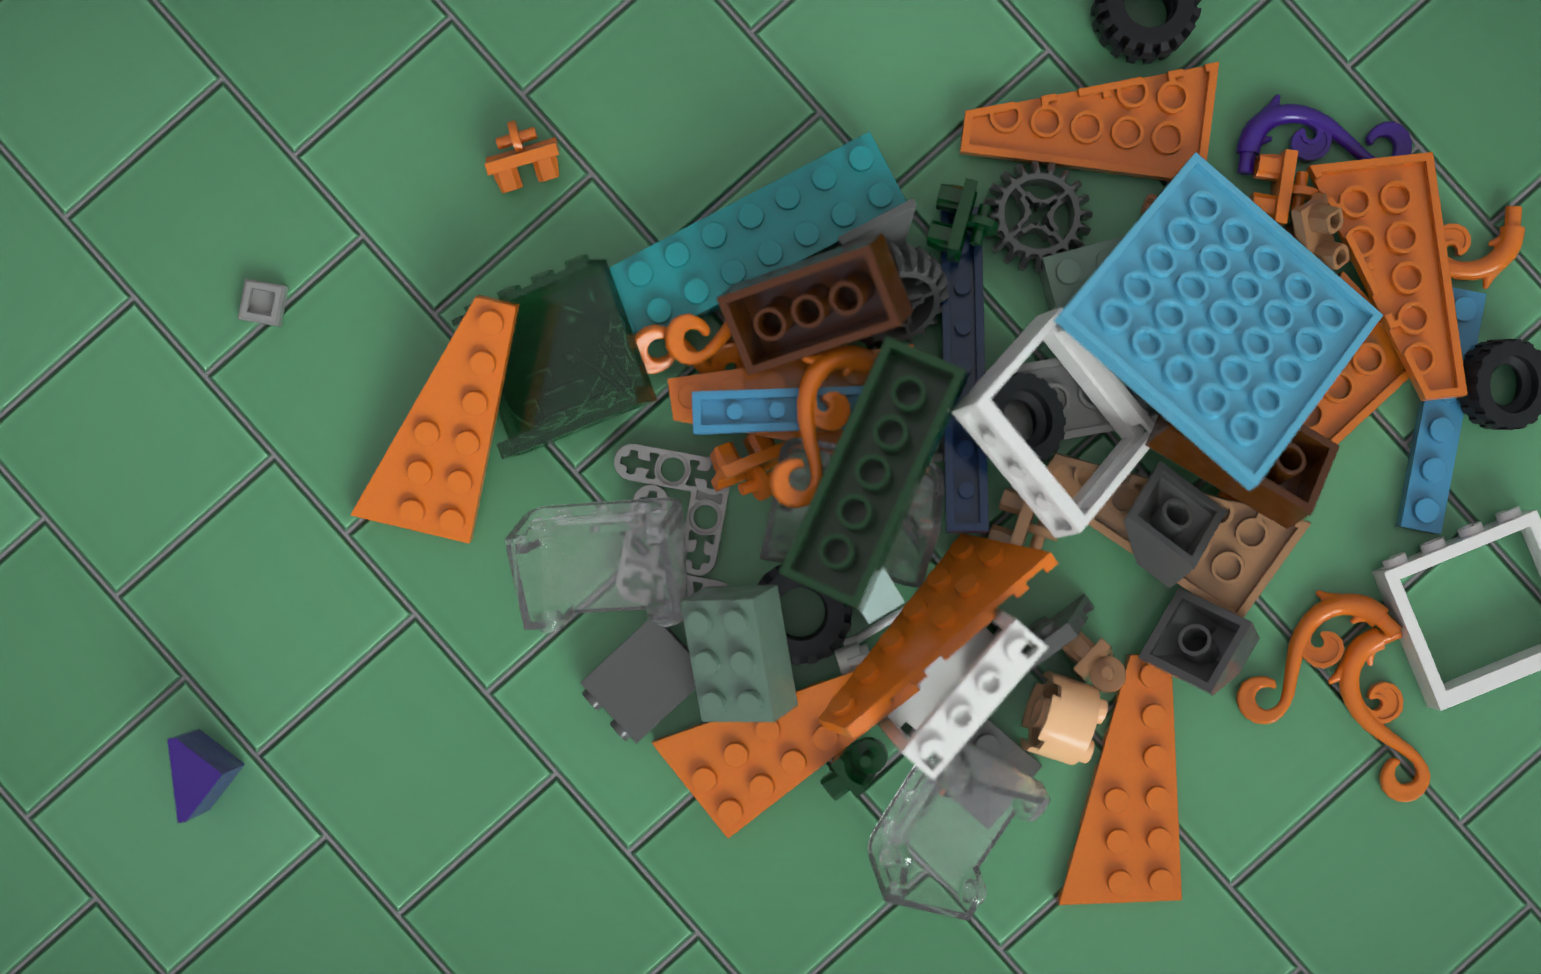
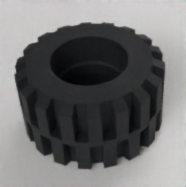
M1095 0L1091 6V16H1095V20L1092 23L1094 33L1101 32L1102 36L1098 41L1103 48L1110 44L1114 48L1110 54L1117 59L1122 53L1127 56L1126 62L1135 64L1138 59H1142L1143 64H1151L1156 58H1159L1160 61L1167 58L1192 33L1196 27L1195 22L1200 18L1202 9L1198 8L1197 5L1201 0H1162L1166 8L1167 17L1166 22L1157 27H1145L1133 21L1125 9L1124 0Z
M780 564L767 572L757 585H777L780 598L791 589L807 588L814 591L822 599L825 607V617L817 631L803 637L793 636L786 632L791 665L800 666V664L809 663L811 665L818 663L817 661L823 658L827 659L833 655V652L845 642V637L850 632L852 625L853 608L779 573L782 566Z

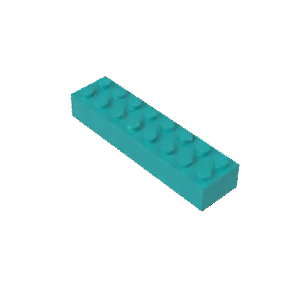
M869 131L578 283L576 286L588 308L593 300L589 310L592 317L607 323L612 319V312L606 319L594 314L592 311L596 303L598 304L599 298L611 301L612 292V301L614 302L613 317L617 312L615 319L612 321L613 325L616 327L621 326L627 320L630 345V341L635 333L646 326L655 324L667 327L670 321L678 315L693 314L702 319L721 309L716 298L734 284L835 249L839 236L906 202V199ZM600 304L597 312L607 315L611 306H608L606 310H602L603 305ZM596 322L603 336L606 326ZM626 323L621 328L613 327L612 335L615 344H617L614 346V351L616 355L625 357L628 353V347H619L627 346ZM656 339V340L652 341V342L650 343V345H652V344H654V343H656V342H658V341H660V340H662V339Z

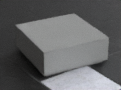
M245 279L238 319L282 327L289 287Z

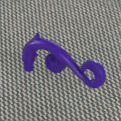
M1276 94L1269 104L1246 123L1240 133L1235 152L1239 154L1237 173L1253 175L1255 158L1260 155L1261 146L1272 141V136H1267V134L1280 125L1296 123L1303 124L1314 132V138L1308 139L1305 135V129L1301 128L1294 132L1289 139V149L1298 151L1297 160L1301 162H1313L1323 158L1330 149L1331 140L1344 148L1357 160L1376 158L1365 150L1330 116L1305 105H1280L1281 96L1279 94ZM1384 121L1376 125L1365 137L1367 146H1372L1378 138L1389 140L1392 144L1391 156L1408 155L1412 152V140L1409 132L1402 125L1394 121Z

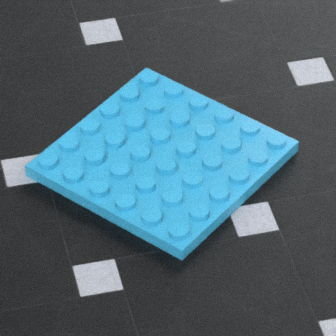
M1195 152L1053 321L1250 491L1260 483L1382 318L1383 314Z

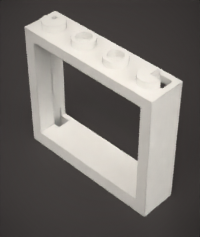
M1062 307L1036 316L951 411L1055 538L1078 534L1085 529L1150 449L1145 444L1155 424L1148 416L1149 413L1139 405L1128 391L1125 383L1053 321L1063 310ZM1042 340L1122 438L1073 499H1071L991 401V398Z
M1519 506L1509 510H1502L1495 514L1497 520L1484 526L1481 521L1468 524L1457 529L1459 536L1445 541L1444 537H1438L1419 545L1421 552L1408 557L1405 552L1392 555L1389 559L1382 561L1384 567L1372 571L1385 606L1389 609V615L1402 626V638L1399 640L1428 708L1442 711L1540 671L1541 643L1443 683L1400 579L1520 530L1541 578V519L1537 510H1521Z
M999 608L995 609L996 618L991 621L999 627L994 634L986 629L989 626L988 624L946 661L940 656L924 670L927 677L919 683L921 686L920 691L877 723L901 753L933 780L1048 648L1018 620ZM1026 644L1034 648L1028 657L1020 652ZM905 722L913 727L908 734L901 729ZM933 752L941 757L934 767L927 760Z

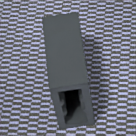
M656 613L581 682L585 687L582 695L597 711L603 707L613 718L610 725L615 732L625 741L631 737L636 744L696 689L689 649Z

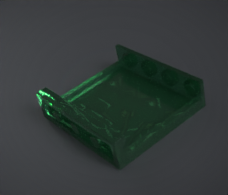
M587 254L580 255L564 262L566 269L555 273L554 270H548L530 278L531 285L522 289L520 285H515L497 292L499 300L519 304L498 409L508 436L507 440L496 444L501 459L527 454L657 401L606 259H589ZM470 305L464 307L465 312L468 311ZM465 314L451 320L453 326H458Z

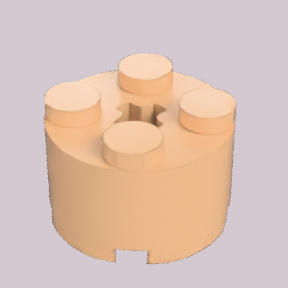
M1046 671L1042 676L1048 680L1044 685L1036 683L1024 711L1022 727L1029 730L1028 739L1021 737V747L1025 751L1068 765H1075L1078 762L1086 764L1091 759L1094 751V740H1092L1096 725L1104 721L1108 710V702L1100 698L1099 690L1093 685Z

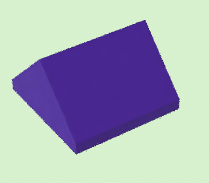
M200 729L191 730L167 739L177 823L187 822L209 811L245 765Z

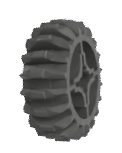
M1033 161L1030 164V174H1027L1022 164H1017L1014 168L1016 179L1007 171L1003 172L1000 179L1005 187L993 183L989 188L991 194L997 199L985 198L983 204L991 206V210L994 211V213H990L989 218L999 224L997 234L995 236H984L985 239L998 237L999 241L992 247V252L996 254L1005 247L1009 253L1004 257L1003 262L1008 265L1015 256L1019 257L1018 270L1024 271L1029 264V260H1033L1034 271L1040 273L1042 271L1043 257L1069 251V247L1073 249L1084 247V242L1076 235L1087 236L1091 232V228L1088 225L1080 223V221H1086L1093 217L1092 211L1080 210V206L1089 202V195L1083 194L1077 197L1075 192L1082 186L1081 181L1077 180L1069 186L1065 181L1069 177L1070 171L1065 169L1059 177L1053 175L1056 169L1055 164L1051 162L1047 165L1045 172L1041 173L1039 162ZM1041 186L1056 194L1048 199L1041 200L1034 197L1030 191L1026 193L1023 187ZM1012 195L1017 202L1015 206L1020 213V220L1011 230H1008L1004 211L1007 199ZM1065 204L1068 213V228L1062 239L1057 233L1059 228L1054 222V213L1061 205ZM1048 206H1052L1041 220L1043 226H1039L1038 221L1035 225L1030 223L1025 228H1022L1032 214L1030 208H1034L1036 212L1038 209L1043 211ZM1027 234H1034L1041 238L1043 242L1048 241L1052 247L1035 249L1027 247L1017 240Z
M905 242L898 248L897 245L889 243L890 253L912 306L913 313L901 326L860 339L867 346L874 343L875 346L881 349L886 336L900 342L906 340L912 344L915 335L920 333L927 336L926 327L929 324L938 325L936 314L942 313V301L950 297L946 287L948 284L947 276L941 269L937 259L920 246L914 249L912 245Z

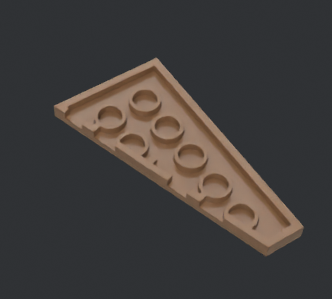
M1055 452L1045 467L1071 499H1073L1101 464ZM1130 472L1088 525L1133 554L1123 520L1149 477ZM1202 492L1227 512L1196 567L1179 580L1177 584L1192 594L1244 618L1311 525V522L1303 519L1286 529L1242 502Z

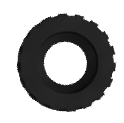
M1522 339L1487 340V342L1476 344L1473 350H1469L1464 355L1465 359L1463 360L1468 395L1457 398L1461 404L1460 409L1463 414H1467L1468 420L1473 424H1479L1481 428L1492 430L1523 429L1527 427L1526 425L1535 423L1538 420L1537 417L1541 414V351L1536 350L1530 342H1522ZM1501 364L1511 366L1517 380L1515 396L1512 402L1506 405L1496 403L1490 389L1493 370Z
M1014 373L991 398V401L1003 415L1006 405L1013 400L1021 401L1026 405L1032 417L1033 432L1024 441L1040 461H1045L1052 457V453L1057 452L1060 448L1059 444L1065 436L1064 425H1066V417L1063 414V404L1057 397L1058 393L1048 385L1049 382L1045 379H1040L1033 373Z

